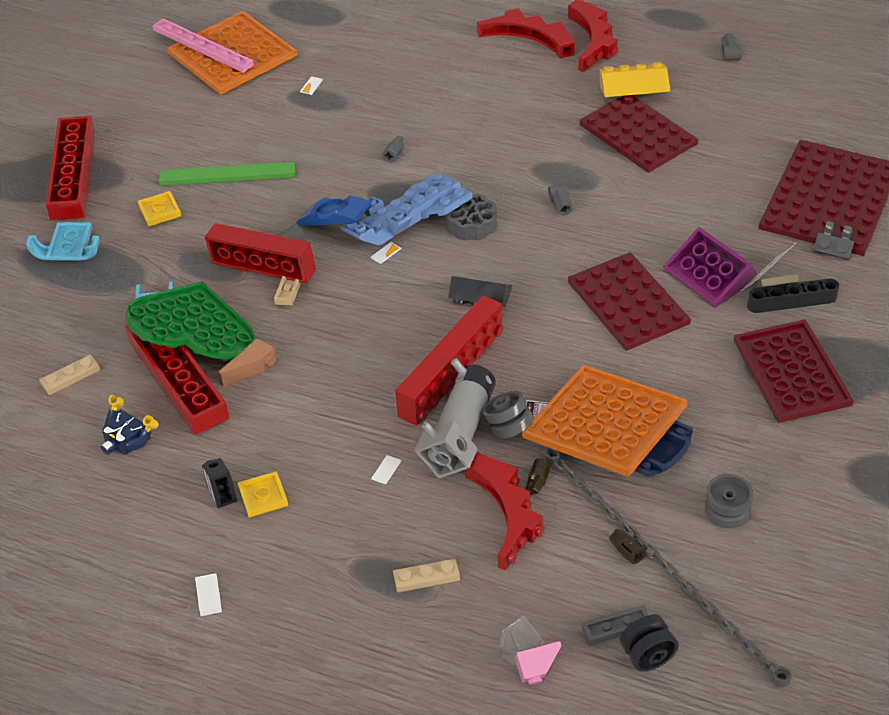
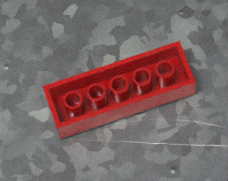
M214 223L205 235L212 264L277 278L286 277L287 280L291 281L298 279L299 282L306 284L316 271L310 242Z

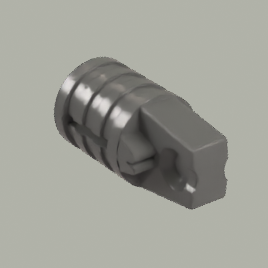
M397 135L393 141L389 142L382 152V157L385 161L392 163L397 159L404 148L403 136Z

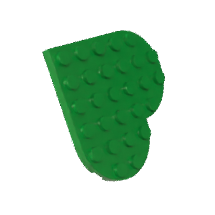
M203 281L138 297L128 305L125 316L128 328L139 336L142 341L171 348L187 345L196 354L224 361L234 359L254 342L255 335L252 327Z

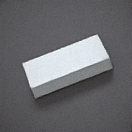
M217 574L195 577L200 615L205 616L222 612Z

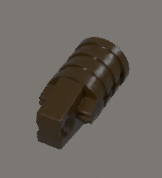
M537 458L533 462L525 489L530 491V495L539 493L546 482L551 464L545 459Z
M615 529L609 537L617 550L631 564H637L644 558L646 550L623 531Z

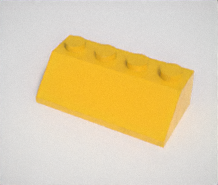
M654 62L652 65L644 63L636 64V66L621 65L618 68L606 66L604 69H600V89L605 97L670 92L667 67L662 62Z

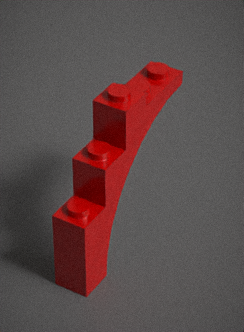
M574 0L568 5V18L579 24L590 38L589 46L578 57V71L584 73L602 58L609 60L612 56L616 55L618 52V39L612 37L613 25L607 23V11L583 0Z
M519 8L504 11L503 16L477 21V34L479 38L499 35L518 36L547 46L560 59L575 55V42L562 22L546 25L540 15L525 18Z
M476 452L470 468L465 469V478L480 485L490 493L505 515L507 532L504 543L498 553V568L506 571L508 566L515 562L519 549H523L527 541L534 543L536 538L542 535L545 527L543 525V515L530 510L532 505L530 491L518 487L520 480L518 478V468Z

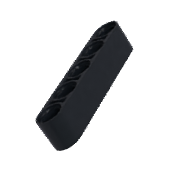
M828 278L754 288L749 292L747 308L753 313H762L834 303L838 296L839 282Z

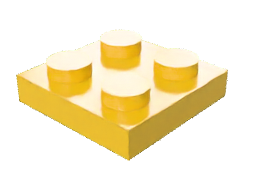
M171 191L137 201L148 227L181 217V211Z
M277 471L238 482V488L249 518L288 506V500Z

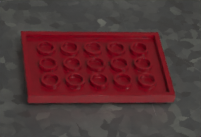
M634 95L621 96L580 119L582 127L648 173L698 144V138Z
M631 252L568 277V283L626 351L687 326L691 322V318Z
M806 319L734 335L733 341L778 423L853 406V398Z

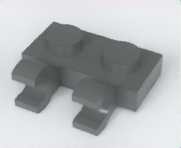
M827 221L824 234L818 233L813 251L850 260L854 241L850 240L853 231L852 227L845 225L842 238L832 236L835 227L834 222Z

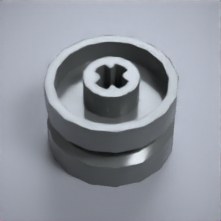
M509 391L500 394L490 400L482 409L486 421L490 423V429L494 437L498 439L513 437L521 433L534 420L529 407L526 406L523 394L519 391Z
M722 474L711 479L707 485L705 514L713 524L723 528H735L746 523L750 517L753 500V489L750 483L743 477L735 474Z

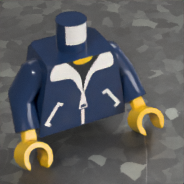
M110 395L108 401L112 408H109L102 430L105 443L101 445V450L106 455H109L114 450L126 455L133 450L143 448L151 438V429L158 427V421L153 419L152 416L147 415L142 422L122 409L118 411L117 409L124 404V401L121 397L117 399L116 395Z

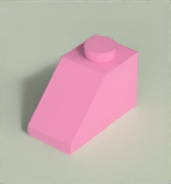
M560 641L517 652L515 660L522 684L528 682L529 685H534L542 682L541 678L545 677L562 646Z

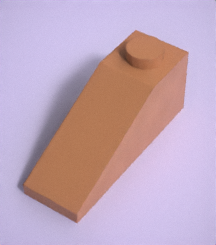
M257 338L218 372L221 385L227 386L265 372L277 361L274 347Z

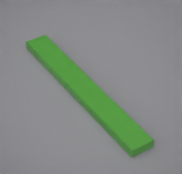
M295 162L160 170L159 183L160 186L293 178L296 173Z

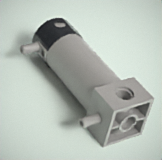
M457 358L453 359L451 364L459 374L437 425L433 428L428 422L422 424L424 431L414 450L438 478L470 468L478 449L471 439L483 414L482 409L489 402L496 386L495 378L487 368L475 364L463 366Z

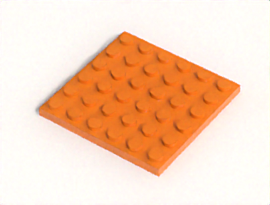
M244 11L196 33L253 60L254 65L244 73L179 42L167 48L169 55L220 95L298 56L295 48Z
M583 364L534 418L532 424L522 431V438L629 477L688 406V399Z

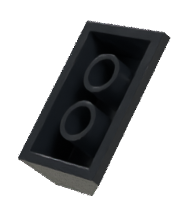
M451 276L448 298L453 299V303L464 304V301H470L473 306L484 295L502 303V306L506 307L512 285Z

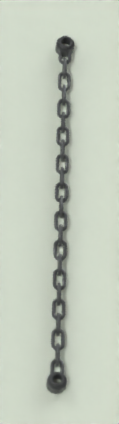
M549 447L546 448L545 460L550 462L551 465H555L559 470H563L569 480L575 486L580 487L594 504L599 505L605 515L611 521L617 523L624 533L631 536L628 533L631 529L635 533L632 538L646 550V555L654 559L670 578H674L680 584L681 589L688 596L694 598L710 617H714L721 624L722 629L729 636L735 638L751 657L756 658L763 665L765 671L772 676V681L776 686L785 687L790 683L791 671L787 667L777 666L769 661L753 642L747 640L731 621L726 620L719 613L716 606L710 601L705 600L691 582L686 581L671 563L666 562L660 556L658 550L651 544L646 543L633 526L628 525L614 508L609 507L603 501L600 494L591 489L578 473L573 472L568 467L567 463L561 458L560 451ZM559 461L562 462L561 467L557 464ZM575 476L580 479L579 484L574 480ZM593 493L598 497L597 501L591 497ZM611 511L617 515L615 519L610 515ZM648 547L654 551L653 556L647 551ZM668 566L674 570L672 575L666 570ZM688 585L694 590L692 594L686 589ZM708 604L714 609L712 613L706 609ZM728 624L735 629L733 634L726 628ZM749 644L756 650L754 654L748 649ZM771 665L775 668L773 673L769 670Z

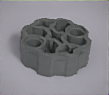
M481 194L472 195V199L446 214V228L448 232L457 236L458 239L465 241L486 238L488 234L493 233L497 228V211L493 201L488 200Z

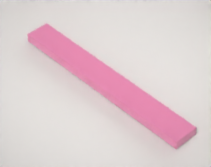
M164 18L153 25L154 31L242 73L254 65L253 60Z

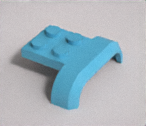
M57 222L50 246L41 244L35 235H29L26 247L33 256L42 260L84 261L92 259L96 255L100 239L99 236H92V243L88 245L93 229L92 223Z

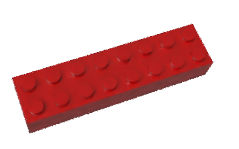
M91 116L58 118L46 198V208L50 220L85 218L95 135Z
M482 295L395 390L397 416L418 426L422 420L427 418L428 413L437 407L442 397L449 393L459 374L451 364V361L457 358L463 366L473 364L476 359L481 357L483 351L491 346L493 340L501 335L503 331L502 303Z
M125 325L130 344L194 435L230 419L226 402L184 345L171 348L142 341L139 336Z

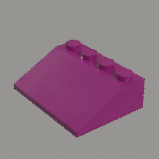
M700 227L693 232L663 266V269L715 307L742 290L757 275L755 268L750 262Z

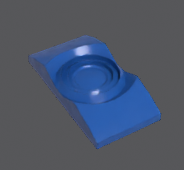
M351 195L344 200L324 197L313 203L295 223L299 226L355 223L370 207L371 203L368 200Z

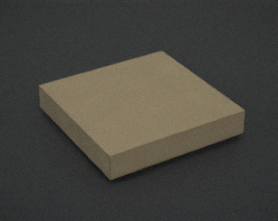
M798 274L760 279L752 284V288L794 283L799 281Z

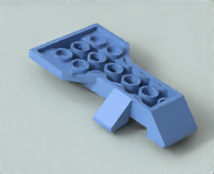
M441 173L429 175L423 181L412 185L410 189L405 191L402 197L391 201L387 206H384L383 201L374 196L366 199L371 203L370 207L364 212L367 217L362 221L357 220L355 223L344 224L340 228L359 240L381 245L421 219L429 218L430 214L446 215L472 199L473 196L471 191L462 188L460 182Z

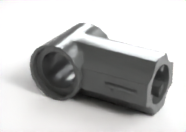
M726 33L721 40L723 60H740L741 48L740 45H737L736 37L732 33Z
M567 184L549 186L550 201H554L558 213H561L562 216L568 215L573 211V205L569 198Z

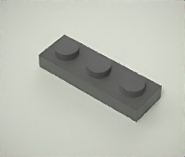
M642 605L582 622L581 628L588 644L593 645L621 637L622 632L631 623L647 616L648 612L645 606Z

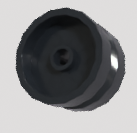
M655 614L635 620L622 632L620 637V644L624 651L630 655V660L638 671L643 672L651 671L664 665L676 654L679 648L677 639L668 630L664 619L660 615Z

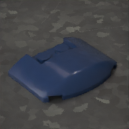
M675 420L634 471L650 477L661 474L673 467L688 450L691 444L693 428Z

